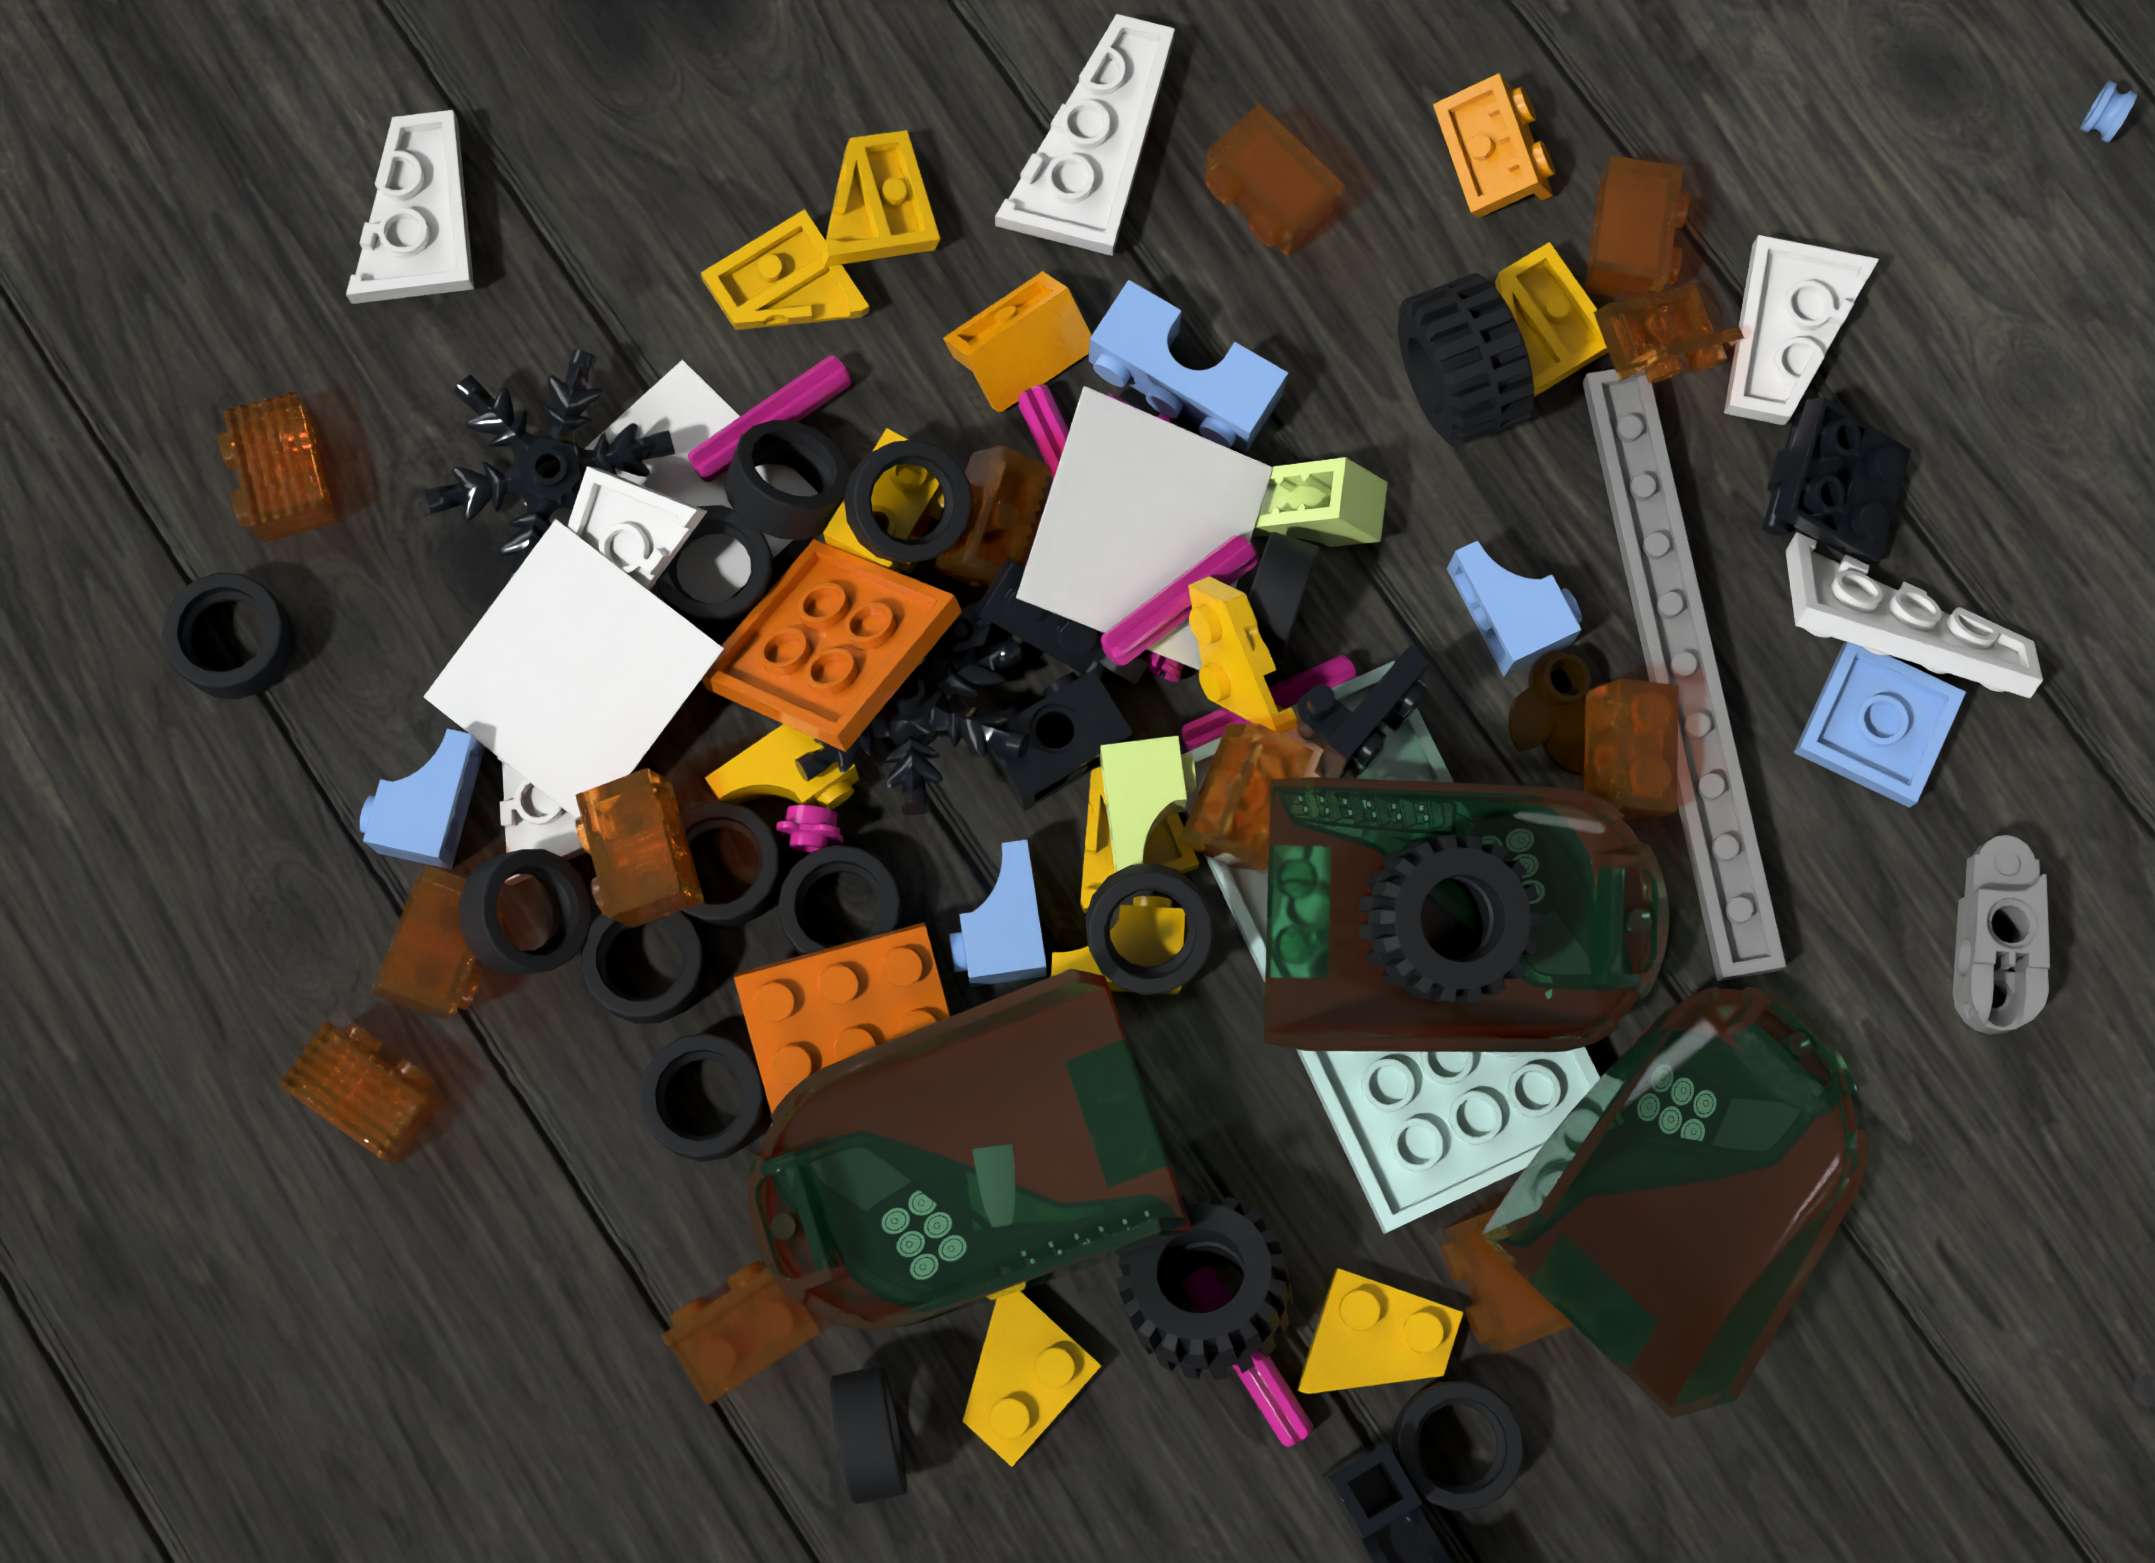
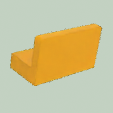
M1042 271L943 337V340L953 358L973 372L990 406L997 412H1003L1019 401V395L1022 392L1046 383L1089 354V339L1092 334L1068 287Z

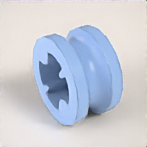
M2111 80L2105 84L2080 127V130L2086 133L2093 129L2098 130L2101 134L2100 140L2109 143L2115 136L2137 98V93L2131 90L2126 94L2119 93L2116 89L2117 83Z

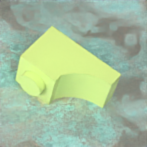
M1346 457L1274 466L1251 537L1270 536L1272 532H1277L1292 538L1319 542L1328 547L1381 542L1388 482Z
M1178 736L1107 744L1100 747V763L1115 873L1129 865L1143 864L1145 847L1153 831L1172 813L1185 812L1186 793L1197 792L1192 753L1181 755Z

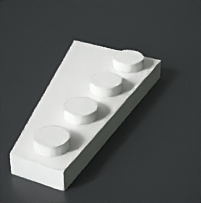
M1116 14L1081 72L1079 82L1066 104L1061 105L1052 120L1051 129L1036 154L1033 153L1022 170L1020 174L1021 179L1009 199L1004 200L995 215V226L1113 256L1174 41L1175 28Z
M1796 532L1787 547L1786 558L1795 626L1804 628L1818 637H1834L1863 646L1866 650L1876 655H1892L1921 664L1934 673H1950L1979 682L1984 687L1996 692L2008 691L2031 698L2043 681L2034 641L1961 607L1956 608L1951 615L1941 611L1933 599L1927 596L1926 591L1907 582H1903L1900 589L1896 590L1869 578L1866 574L1870 565L1846 554L1840 564L1813 552L1817 541Z

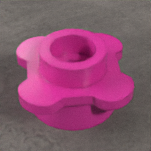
M811 805L789 806L787 808L786 821L777 822L776 830L781 832L780 838L790 841L789 848L793 850L811 853L812 851L826 848L828 845L843 844V836L840 835V828L837 827L838 813L834 810Z

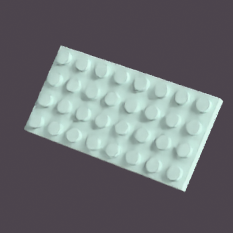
M1392 661L1331 688L1334 691L1335 699L1353 712L1395 662ZM1298 703L1291 706L1294 713L1296 711ZM1417 708L1396 733L1388 726L1382 730L1387 735V738L1378 748L1380 750L1379 753L1356 780L1346 773L1339 781L1455 785ZM1252 723L1185 753H1192L1197 792L1186 793L1187 802L1184 813L1264 982L1265 977L1326 978L1329 847L1269 845L1271 779L1324 781L1314 772L1323 749L1312 740L1301 738L1297 732V727L1276 736ZM1303 793L1308 819H1310V816L1311 818L1316 816L1314 799L1311 794L1306 793L1305 796V793ZM1328 793L1324 794L1330 821L1339 818L1335 797ZM1282 795L1285 804L1296 803V795ZM1348 795L1353 822L1355 823L1356 820L1357 823L1363 819L1361 804L1358 798ZM1372 796L1377 823L1380 826L1388 821L1385 803L1383 800L1376 797L1374 799V796ZM1337 797L1339 806H1341L1340 798ZM1453 797L1457 804L1456 812L1472 819L1462 798ZM1398 798L1403 827H1405V823L1406 826L1413 824L1415 819L1411 802L1402 799L1401 806V798ZM1427 800V803H1428V811H1429L1430 827L1432 828V821H1431V815H1430L1429 800ZM1430 800L1433 826L1437 827L1443 823L1441 806L1439 803ZM1386 802L1387 809L1390 811L1389 802ZM1414 803L1415 812H1417V803ZM1286 805L1290 814H1302L1301 805ZM1316 805L1318 815H1323V806ZM1339 807L1341 817H1346V808ZM1364 810L1365 819H1370V810ZM1443 811L1445 823L1434 830L1451 831L1452 814ZM1388 812L1390 821H1395V812ZM1415 813L1416 822H1423V813ZM1456 814L1455 831L1452 835H1468L1475 824ZM1293 816L1307 819V816ZM1316 817V818L1313 819V820H1316V821H1329V818H1328V817ZM1351 819L1335 821L1337 823L1352 824ZM1363 821L1358 825L1376 826V822ZM1304 822L1374 843L1387 854H1390L1392 851L1405 849L1404 844H1407L1391 837L1419 840L1447 836L1354 829ZM1425 822L1424 824H1414L1407 829L1429 830L1428 822ZM1387 823L1382 827L1401 828V824ZM1449 879L1441 880L1430 890L1429 894L1474 933L1476 914L1469 895L1455 882ZM1521 956L1519 961L1527 967L1523 974L1535 982L1553 983L1550 976L1535 973ZM1552 989L1544 993L1547 1000L1551 998ZM1582 1041L1551 1050L1376 1044H1294L1384 1234L1526 1168L1566 1116L1600 1079ZM1605 1087L1592 1101L1599 1103L1603 1108L1613 1104ZM1614 1105L1605 1109L1616 1121L1617 1125L1622 1123ZM1604 1114L1596 1117L1605 1124L1606 1130L1614 1126ZM1590 1116L1581 1120L1589 1128L1579 1122V1124L1594 1135L1604 1131V1126ZM1574 1134V1137H1575V1138H1577L1578 1140H1581V1138H1579L1576 1134ZM1569 1138L1563 1143L1572 1147L1580 1142L1574 1138Z

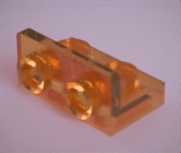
M760 1260L755 1261L726 1280L731 1291L708 1305L705 1298L701 1296L669 1316L674 1327L662 1334L661 1338L667 1348L673 1349L706 1406L713 1404L822 1334L798 1292L790 1285L776 1263L765 1269Z

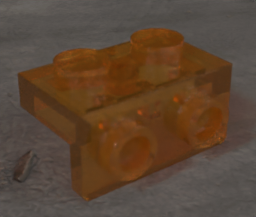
M1696 284L1611 302L1593 312L1620 382L1646 375L1649 384L1657 383L1681 373L1686 365H1689L1692 373L1707 370L1726 361L1727 357L1724 350L1745 339L1740 327L1714 332Z

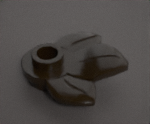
M1564 651L1548 652L1533 663L1528 675L1529 688L1515 697L1509 711V733L1514 747L1519 752L1542 744L1545 753L1554 764L1573 775H1581L1589 767L1595 752L1597 732H1617L1627 727L1624 707L1616 691L1610 685L1591 678L1590 671L1585 662L1578 656ZM1550 675H1555L1562 681L1563 693L1558 692L1554 688Z

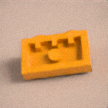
M1498 73L1433 104L1470 212L1476 218L1483 217L1533 193L1541 201L1553 196L1548 177L1555 175V168L1542 141L1534 142L1528 124L1536 120V115L1532 103L1522 86L1514 89Z

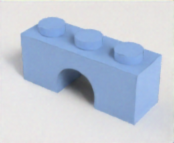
M1128 280L1089 339V362L1094 364L1093 369L1095 372L1115 386L1124 387L1125 384H1128L1145 394L1147 402L1158 412L1171 418H1177L1180 415L1199 426V432L1204 438L1229 449L1233 446L1246 454L1283 396L1288 372L1234 342L1225 358L1218 365L1210 369L1191 370L1183 367L1175 361L1169 351L1171 344L1179 334L1182 310Z

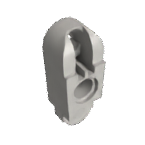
M2009 835L1992 838L1980 845L1974 854L1967 859L1965 897L1958 900L1953 979L1955 1009L1966 1024L1976 1031L1989 1035L2007 1033L2034 1020L2045 1007L2049 994L2048 969H2050L2047 874L2040 876L2039 859L2034 858V854L2029 846L2019 838ZM1994 914L2002 916L2011 925L2013 932L2011 943L2003 942L1993 932L1991 921ZM1994 985L1999 987L2005 996L2003 1003L1998 1008H1992Z

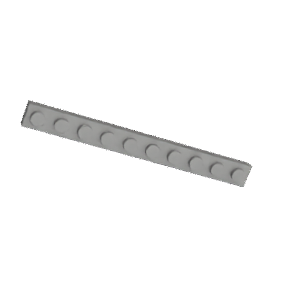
M1642 364L1587 373L1582 382L1716 978L1717 981L1780 971L1786 967L1648 365Z

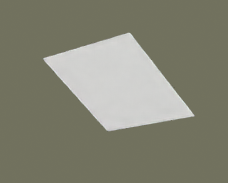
M681 360L601 434L606 432L610 445L618 434L631 423L638 425L636 439L669 430L675 454L643 460L642 462L650 471V474L646 477L636 476L615 468L617 475L696 507L723 505L733 509L728 502L724 485L728 470L713 481L705 482L692 468L688 454L696 446L740 416L699 375ZM601 434L585 449L594 450ZM764 464L755 467L763 480L777 490L796 496L819 494L793 468L777 464ZM559 508L552 513L549 520L553 523L557 519L567 527L572 510L569 508ZM763 533L773 558L793 541L779 539ZM724 534L705 535L692 541L682 551L677 563V578L682 589L693 599L704 603H721L730 599L747 583L751 574L750 557L745 547L735 538ZM655 583L650 592L664 602Z
M1083 386L1016 598L1098 631L1107 632L1234 535H1242L1250 543L1273 467ZM1236 580L1230 586L1236 588L1238 580ZM1189 617L1147 648L1149 651L1200 670L1202 667L1198 640L1192 632Z
M555 519L432 684L424 698L465 731L473 734L480 743L590 829L724 648Z

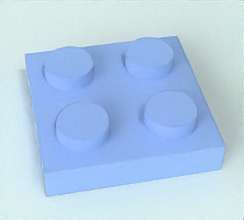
M1845 641L1794 753L1910 808L1919 800L1966 692L1889 655H1876L1866 650L1863 646Z

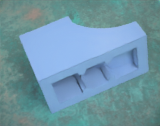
M1478 541L1455 551L1447 571L1503 677L1533 664L1539 657L1548 652L1561 651L1571 646L1582 630L1578 624L1582 620L1581 612L1571 592L1566 588L1560 590L1553 575H1549L1541 580L1515 575L1494 562Z
M447 729L436 753L417 772L394 782L380 779L376 795H369L361 811L360 831L365 833L363 842L378 854L452 870L484 752V747L473 734Z
M1026 839L1002 843L1001 871L993 891L975 911L959 914L962 932L949 934L955 972L968 970L970 987L1046 976L1047 966L1028 841Z

